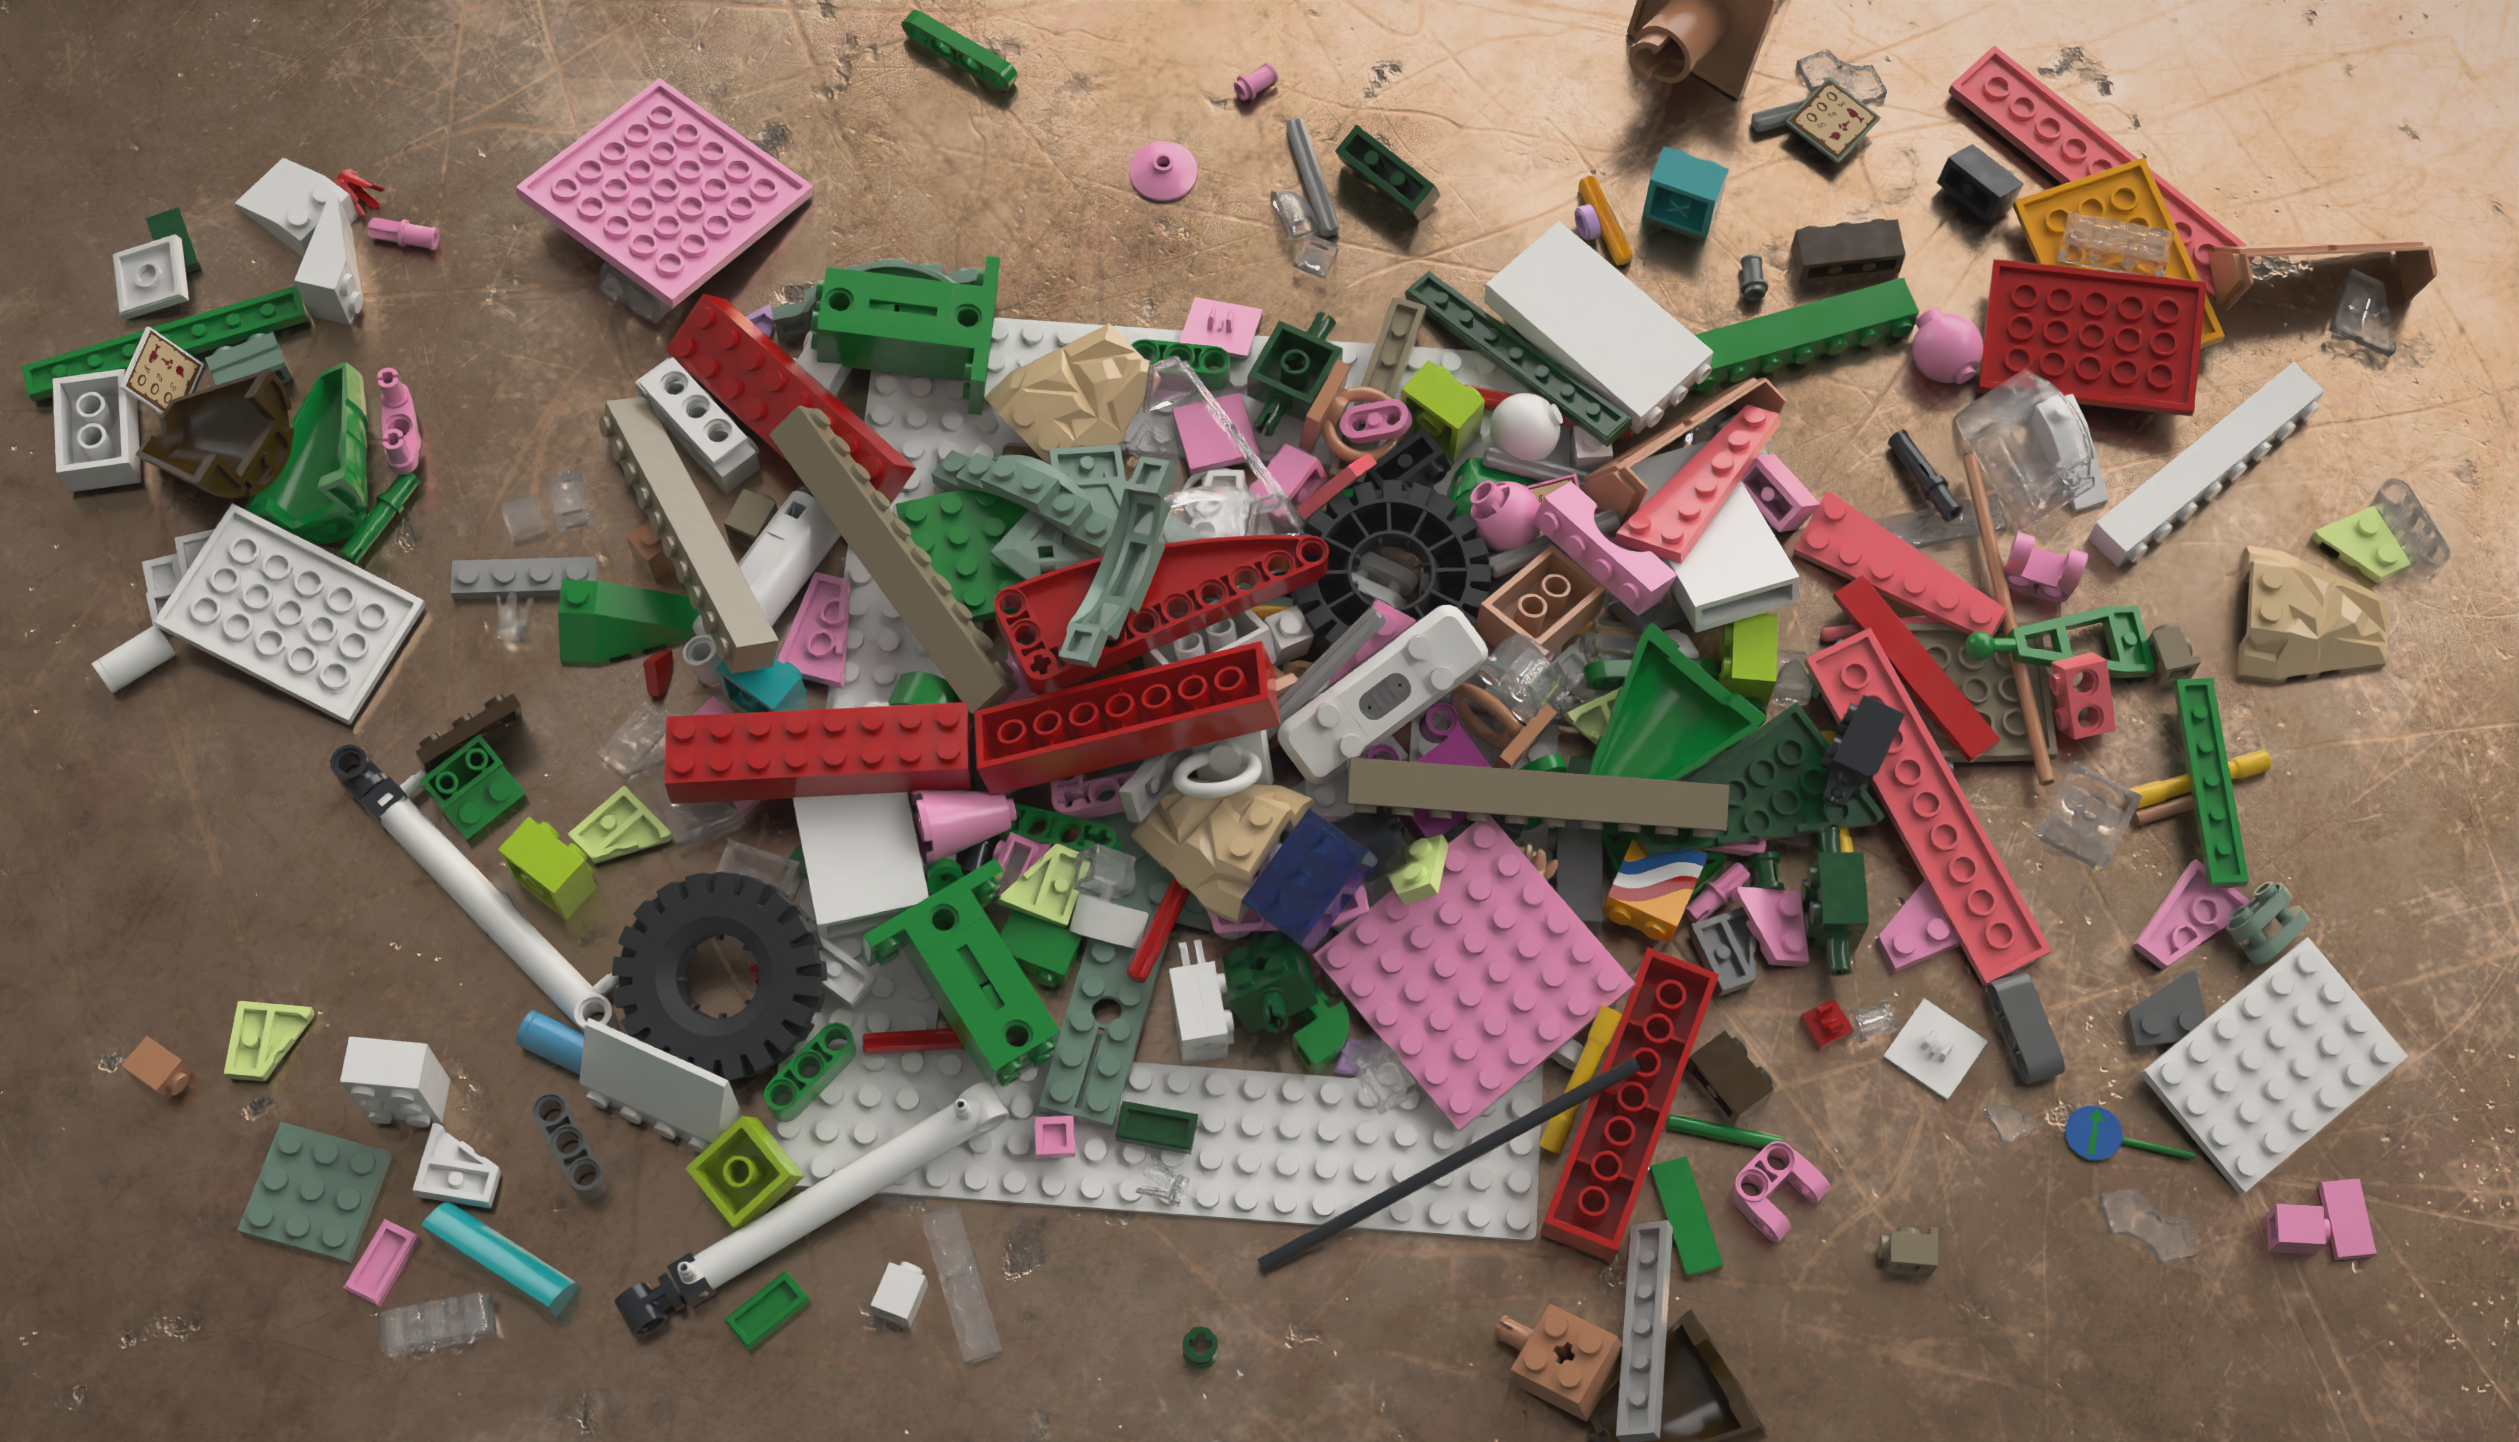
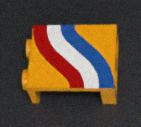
M1632 839L1606 898L1602 914L1608 916L1617 924L1629 925L1644 932L1651 939L1670 943L1708 854L1699 850L1647 857L1634 839Z

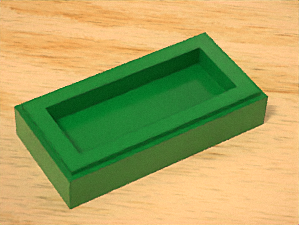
M785 1270L723 1320L747 1351L750 1352L810 1304L811 1300L787 1270Z

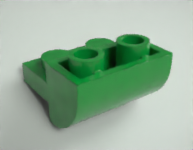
M480 734L419 781L431 801L441 813H444L466 841L526 794Z

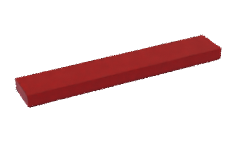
M1861 575L1834 593L1832 599L1860 632L1871 627L1901 682L1969 763L1999 744L2001 739L1864 575Z

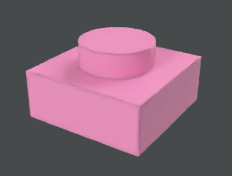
M1074 1116L1035 1117L1036 1159L1075 1157Z

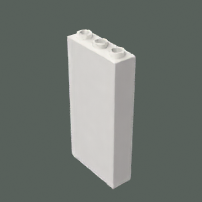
M1560 221L1555 223L1486 283L1484 302L1547 357L1632 418L1630 429L1636 434L1641 432L1646 426L1651 428L1656 425L1662 418L1664 410L1670 404L1673 406L1679 404L1688 393V388L1695 382L1697 384L1702 383L1712 371L1710 365L1714 351Z
M1709 441L1645 458L1632 466L1630 469L1649 487L1641 507ZM1741 480L1682 564L1657 556L1677 574L1670 588L1696 633L1799 603V575Z
M868 702L861 707L889 706V703ZM907 792L793 798L817 926L822 937L828 939L874 929L929 897Z

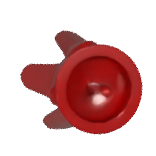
M352 169L343 170L337 175L334 183L350 194L355 209L360 216L364 217V211L359 206L358 199L373 209H380V203L365 189L371 188L383 192L385 190L383 187L360 178L357 172Z

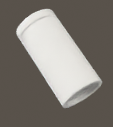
M153 625L94 661L92 665L113 694L118 689L120 690L177 654L161 630Z

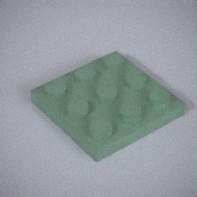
M280 1122L237 1231L241 1235L351 1265L393 1155L390 1151Z

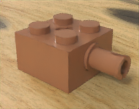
M1551 1303L1533 1330L1511 1320L1508 1316H1503L1499 1322L1504 1324V1328L1497 1324L1494 1338L1521 1350V1353L1510 1369L1519 1388L1587 1422L1621 1365L1622 1344L1619 1337Z

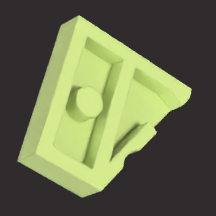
M2375 506L2317 529L2311 536L2317 544L2320 545L2323 541L2341 553L2338 558L2350 566L2359 568L2362 574L2376 583L2408 570L2411 562Z
M625 786L621 787L568 833L570 840L594 864L666 843L673 839L672 832Z
M1442 834L1428 839L1422 838L1408 845L1407 848L1403 849L1407 864L1387 873L1396 893L1405 905L1438 894L1449 847Z
M1056 843L998 897L997 903L1065 928L1069 923L1091 856Z
M238 1001L224 1069L226 1078L266 1081L313 1019L314 1010L312 1007Z

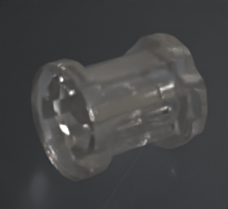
M1886 999L1880 1001L1878 1006L1863 1011L1853 1009L1848 1013V1020L1854 1029L1852 1033L1859 1043L1867 1041L1868 1036L1884 1031L1891 1034L1896 1032L1898 1028L1893 1008Z

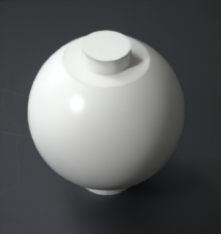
M1530 393L1515 394L1503 400L1494 410L1490 419V430L1482 433L1485 448L1494 447L1502 449L1521 460H1543L1551 454L1559 441L1560 424L1563 423L1562 415L1555 404L1550 405L1547 400L1538 395Z

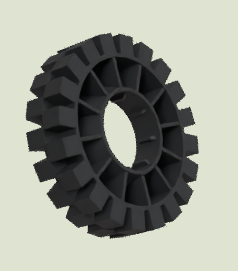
M1383 480L1382 490L1374 491L1371 482L1353 486V495L1347 498L1341 491L1327 501L1324 513L1319 509L1315 511L1307 521L1306 533L1301 532L1300 535L1318 536L1327 543L1329 549L1327 572L1320 580L1292 591L1291 595L1293 607L1298 605L1305 618V622L1314 635L1313 646L1324 654L1371 608L1374 601L1370 602L1358 591V581H1353L1351 573L1354 566L1360 565L1362 556L1374 549L1381 550L1382 547L1401 548L1406 553L1414 554L1424 564L1423 572L1429 575L1430 584L1427 589L1422 588L1420 598L1409 605L1404 606L1402 604L1395 609L1415 620H1421L1435 608L1442 605H1451L1457 607L1471 625L1475 627L1481 603L1488 598L1491 583V565H1487L1489 553L1483 537L1477 539L1475 536L1476 524L1467 513L1460 517L1456 514L1457 503L1444 494L1437 501L1431 499V488L1414 483L1411 492L1401 491L1402 481ZM1312 555L1306 556L1304 558L1308 562H1316L1320 560L1318 557Z
M702 872L685 876L684 881L679 883L670 882L656 891L658 896L652 901L645 900L633 913L637 918L632 926L624 927L618 940V944L623 946L621 957L614 956L612 976H618L619 987L612 989L615 1007L623 1008L625 1018L620 1021L628 1036L636 1037L639 1041L728 1081L753 1077L770 1070L769 1067L775 1063H782L795 1052L794 1046L799 1041H805L815 1025L811 1021L815 1012L821 1013L826 995L820 993L822 981H827L826 962L821 961L819 950L824 948L818 932L811 930L807 923L810 920L809 916L799 904L792 903L788 899L789 895L776 886L761 882L762 880L736 873L716 872L709 874ZM724 935H728L744 943L743 949L751 951L758 966V972L755 973V976L759 977L758 986L752 1000H746L744 1003L747 1006L739 1013L727 1017V1013H719V1018H714L700 1011L699 1007L701 1005L693 1003L689 998L685 987V981H688V977H685V969L691 954L698 953L696 948L700 944L713 937L718 941H724Z

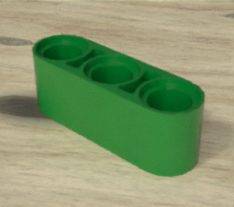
M1140 339L1131 345L1144 359L1150 360L1149 364L1158 372L1159 375L1154 385L1219 391L1229 383L1230 356L1221 347L1151 339ZM1183 363L1185 366L1175 367L1173 364ZM1216 366L1220 367L1221 369L1217 371H1212L1207 368Z
M834 1022L823 1027L768 1083L764 1091V1099L769 1113L774 1119L780 1122H789L797 1118L852 1062L856 1055V1046L848 1026L843 1023ZM835 1039L847 1041V1044L841 1050L833 1051L828 1049L830 1042ZM816 1066L820 1068L819 1073L813 1078L801 1076V1073L807 1067ZM786 1093L793 1096L791 1102L785 1106L774 1104L775 1099L781 1094Z

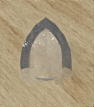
M1291 190L1271 191L1270 197L1288 240L1320 231L1313 210L1305 198Z

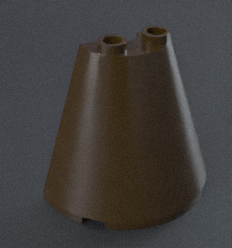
M271 369L172 399L159 418L162 428L161 434L158 437L148 435L135 455L215 496L223 498L253 496L265 490L278 478L289 459L294 439V428L289 427L288 410L292 409L289 397L279 378Z
M1692 1309L1684 1313L1666 1332L1660 1440L1643 1442H1760L1768 1438V1432L1756 1410ZM1620 1380L1600 1399L1589 1418L1594 1426L1589 1431L1594 1442H1620L1616 1437Z

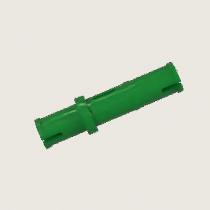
M410 472L398 475L385 493L380 492L376 497V505L365 517L360 528L338 550L337 553L339 556H343V560L357 566L360 559L392 518L402 513L404 510L403 504L421 484L419 479H415L416 476Z

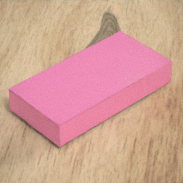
M2360 1179L2321 1182L2318 1188L2322 1206L2324 1207L2325 1219H2328L2330 1222V1243L2334 1261L2369 1258L2376 1255Z
M384 1219L343 1288L347 1292L380 1308L419 1243L420 1237Z

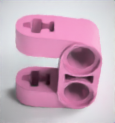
M2017 531L2004 570L2008 588L2049 602H2066L2075 591L2081 579L2088 553L2070 548L2066 557L2033 547L2035 537Z
M1780 1141L1768 1144L1740 1171L1730 1192L1734 1205L1765 1237L1775 1243H1778L1792 1229V1226L1786 1216L1768 1199L1786 1181L1807 1200L1815 1204L1831 1190L1829 1182L1820 1171L1790 1145ZM1769 1157H1777L1784 1162L1786 1168L1784 1170H1775L1770 1167L1767 1159ZM1741 1184H1754L1759 1190V1195L1748 1196L1741 1189Z

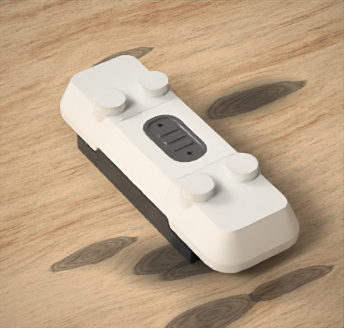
M1451 605L1439 606L1421 620L1415 621L1306 702L1300 710L1281 724L1278 730V741L1304 778L1314 784H1324L1348 768L1349 758L1363 757L1374 746L1386 740L1480 670L1488 658L1486 644L1457 607Z

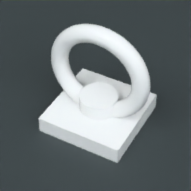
M1266 730L1193 747L1194 754L1182 760L1176 766L1172 775L1173 784L1181 793L1196 798L1225 797L1238 793L1252 784L1272 785L1274 777ZM1197 769L1199 779L1219 780L1222 782L1197 783L1189 780L1187 777Z

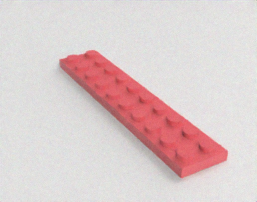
M1995 45L1950 85L1949 94L2062 184L2138 159ZM2150 169L2200 281L2207 282L2206 295L2209 301H2211L2216 295L2208 252H2215L2214 247L2248 245ZM2249 257L2250 263L2254 260L2255 257Z
M1871 627L1807 657L1804 664L1838 725L1850 703L1858 705L1863 695L1905 714L1879 772L1873 776L1870 783L1942 913L1959 939L1960 945L1982 985L1985 986L1989 982L1995 981L2051 953L2052 949Z

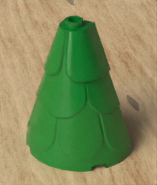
M345 361L320 372L291 422L290 428H294V439L289 459L283 471L269 487L251 496L245 506L246 511L298 537H302V539L312 544L332 543L350 537L360 528L366 514L367 439L365 432L368 429L364 381L362 375Z
M1651 622L1645 629V632L1640 635L1623 686L1618 691L1605 733L1599 736L1587 775L1675 781L1706 764L1711 757L1758 730L1759 725L1767 719V716L1739 693L1732 694L1679 651L1680 645Z

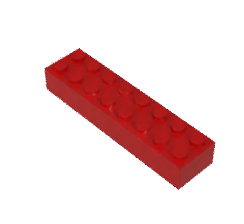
M703 294L665 349V352L673 357L786 461L788 460L769 434L798 406L812 409L818 408L826 414L831 422L829 425L831 430L848 444L851 450L849 452L850 456L856 463L862 465L871 477L869 482L875 490L881 492L889 500L890 504L893 503L917 469L726 299Z
M1262 641L974 711L977 770L991 796L1281 726L1274 668Z
M967 702L666 717L664 784L671 804L906 793L918 790L948 791L972 789L971 723Z
M1647 948L1635 979L1636 986L1630 992L1600 1074L1632 1057L1636 1059L1641 1071L1590 1098L1544 1219L1540 1235L1613 1263L1720 974Z

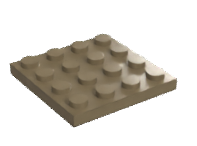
M2041 621L2017 622V627H2022L2038 623ZM1944 623L1905 624L2001 739L1998 745L1972 762L2034 761L2009 653H1993L1986 660H1974L1967 654L1965 649L1966 640L1970 635ZM2002 624L1998 627L1993 638H2005ZM2043 636L2026 640L2028 648L2044 650ZM2027 664L2049 760H2055L2058 750L2047 667ZM1903 684L1945 761L1968 762Z

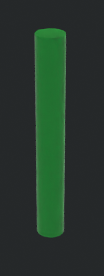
M1669 1114L1666 1129L1759 1148H1765L1772 1142H1783L1782 1136Z

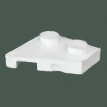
M433 1123L412 1191L415 1197L491 1209L501 1172L496 1164L486 1157L477 1155L472 1147L464 1141L459 1142L452 1137L440 1124Z

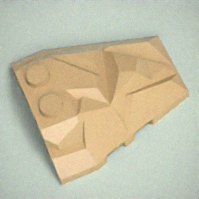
M1109 323L1010 372L984 398L1040 458L1049 464V449L1123 444L1128 434L1126 431L1135 413L1138 414L1159 374Z
M2251 546L2245 547L2242 581L2249 582L2247 634L2239 645L2237 678L2279 683L2285 682L2287 677L2306 675V678L2318 677L2320 672L2332 670L2345 673L2385 666L2387 663L2389 598L2286 552Z
M1188 778L1197 783L1222 782L1219 780ZM1252 784L1238 793L1219 798L1191 797L1181 793L1173 785L1144 820L1137 824L1131 833V837L1162 868L1168 869L1184 889L1190 890L1207 911L1240 924L1258 895L1252 880L1284 829L1297 834L1314 807L1315 802L1310 797L1278 785Z

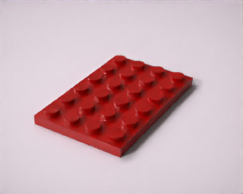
M1994 259L1978 392L2042 400H2053L2073 394L2078 404L2192 417L2195 408L2207 282Z

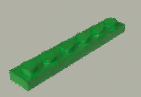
M2213 678L2177 679L2173 688L2208 889L2246 887L2249 883L2214 681Z

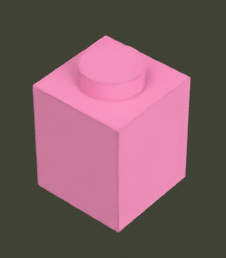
M2276 1204L2266 1214L2268 1252L2316 1254L2330 1239V1222L2328 1219H2324L2323 1206Z

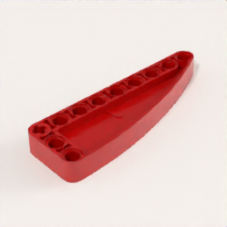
M1309 535L1228 536L1163 544L1165 549L1139 613L1128 612L1116 641L1118 644L1114 647L1104 646L1095 668L1066 663L1058 655L1067 635L1066 628L1081 606L1096 576L1103 556L1066 566L1001 590L994 599L995 619L1026 686L1031 692L1042 695L1060 690L1320 580L1327 572L1328 545L1320 537ZM1312 555L1318 557L1320 560L1316 562H1308L1304 558L1306 556ZM1279 569L1285 571L1286 574L1275 576L1270 572ZM1246 583L1252 585L1253 588L1241 590L1237 586ZM1213 597L1218 599L1219 602L1211 605L1203 602V600ZM1010 607L1019 609L1017 613L1011 615L1003 612ZM1177 611L1186 614V616L1180 619L1172 618L1169 615ZM1139 626H1149L1152 628L1147 633H1140L1135 629ZM1023 638H1032L1033 640H1035L1030 645H1021L1018 643V641ZM1039 670H1043L1044 674L1040 675Z

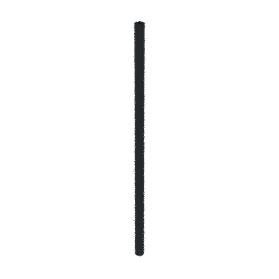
M1632 1057L1258 1258L1257 1260L1263 1272L1266 1273L1641 1071L1636 1059Z

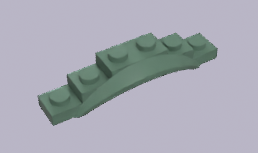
M887 258L878 262L851 265L845 268L848 270L975 286L978 268H961L952 273L943 274L941 263L916 265L905 262L904 258ZM817 285L809 289H803L805 302H788L780 307L771 308L777 337L809 332L811 330L813 310L816 311L817 301H815Z
M951 450L931 473L934 484L950 491L961 489L982 491L1017 503L1058 527L1074 540L1076 546L1101 557L1105 554L1116 520L1100 514L1090 498L1073 480L1046 462L1029 456L1012 454L989 458L977 452L970 458Z
M1140 456L1133 476L1124 488L1117 519L1096 576L1081 606L1066 628L1067 635L1058 655L1064 662L1095 668L1106 640L1117 641L1128 612L1139 613L1165 549V546L1158 539L1171 509V506L1164 499L1177 470V466L1170 460Z

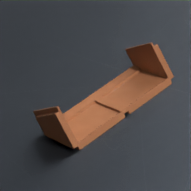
M2377 240L2214 247L2215 252H2208L2217 304H2224L2225 310H2229L2254 283L2249 257L2395 251L2405 303H2409L2437 276L2432 246H2424V241Z
M1751 378L1726 388L1655 432L1656 434L1645 438L1582 478L1585 483L1580 487L1603 512L1614 509L1620 518L1621 526L1640 509L1649 490V487L1630 469L1632 466L1728 405L1737 413L1748 404L1780 414L1787 399L1766 378L1758 380Z

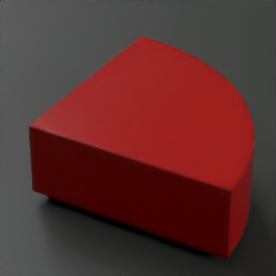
M660 650L643 661L649 696H661L667 689L673 669L672 650Z

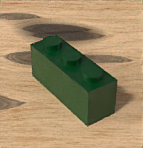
M1357 124L1335 150L1341 162L1418 222L1422 220L1441 196L1432 182Z

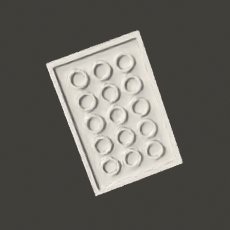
M232 503L153 622L157 628L351 725L425 608V601Z
M2307 937L2142 1070L2140 1075L2238 1194L2241 1195L2405 1060L2408 1055L2309 937Z

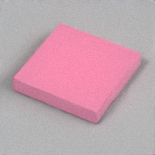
M1241 392L1172 408L1173 418L1190 475L1259 459L1258 447Z

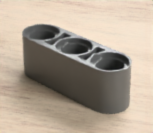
M2023 972L1989 982L1987 984V993L1990 1004L2023 1082L2030 1084L2063 1074L2065 1072V1063L2062 1052L2030 976Z
M556 1093L541 1095L533 1104L532 1114L575 1194L584 1201H594L601 1198L608 1188L607 1176L566 1101ZM552 1109L561 1110V1114L556 1120H544L548 1111ZM575 1140L579 1142L574 1152L569 1154L561 1152L562 1147L568 1141ZM589 1172L597 1174L592 1184L587 1186L579 1185V1180L584 1174Z

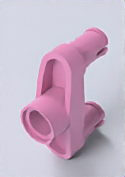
M384 368L377 374L378 384L381 388L382 440L386 460L391 471L404 475L412 472L417 467L422 440L418 433L414 404L408 387L401 382L395 369Z

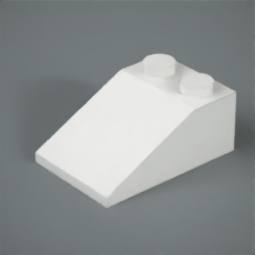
M282 158L234 203L243 213L303 258L330 192L338 195L350 224L359 217L350 194L326 176L285 158Z
M330 192L294 281L310 316L351 325L355 313H359L363 305L353 230L338 195Z

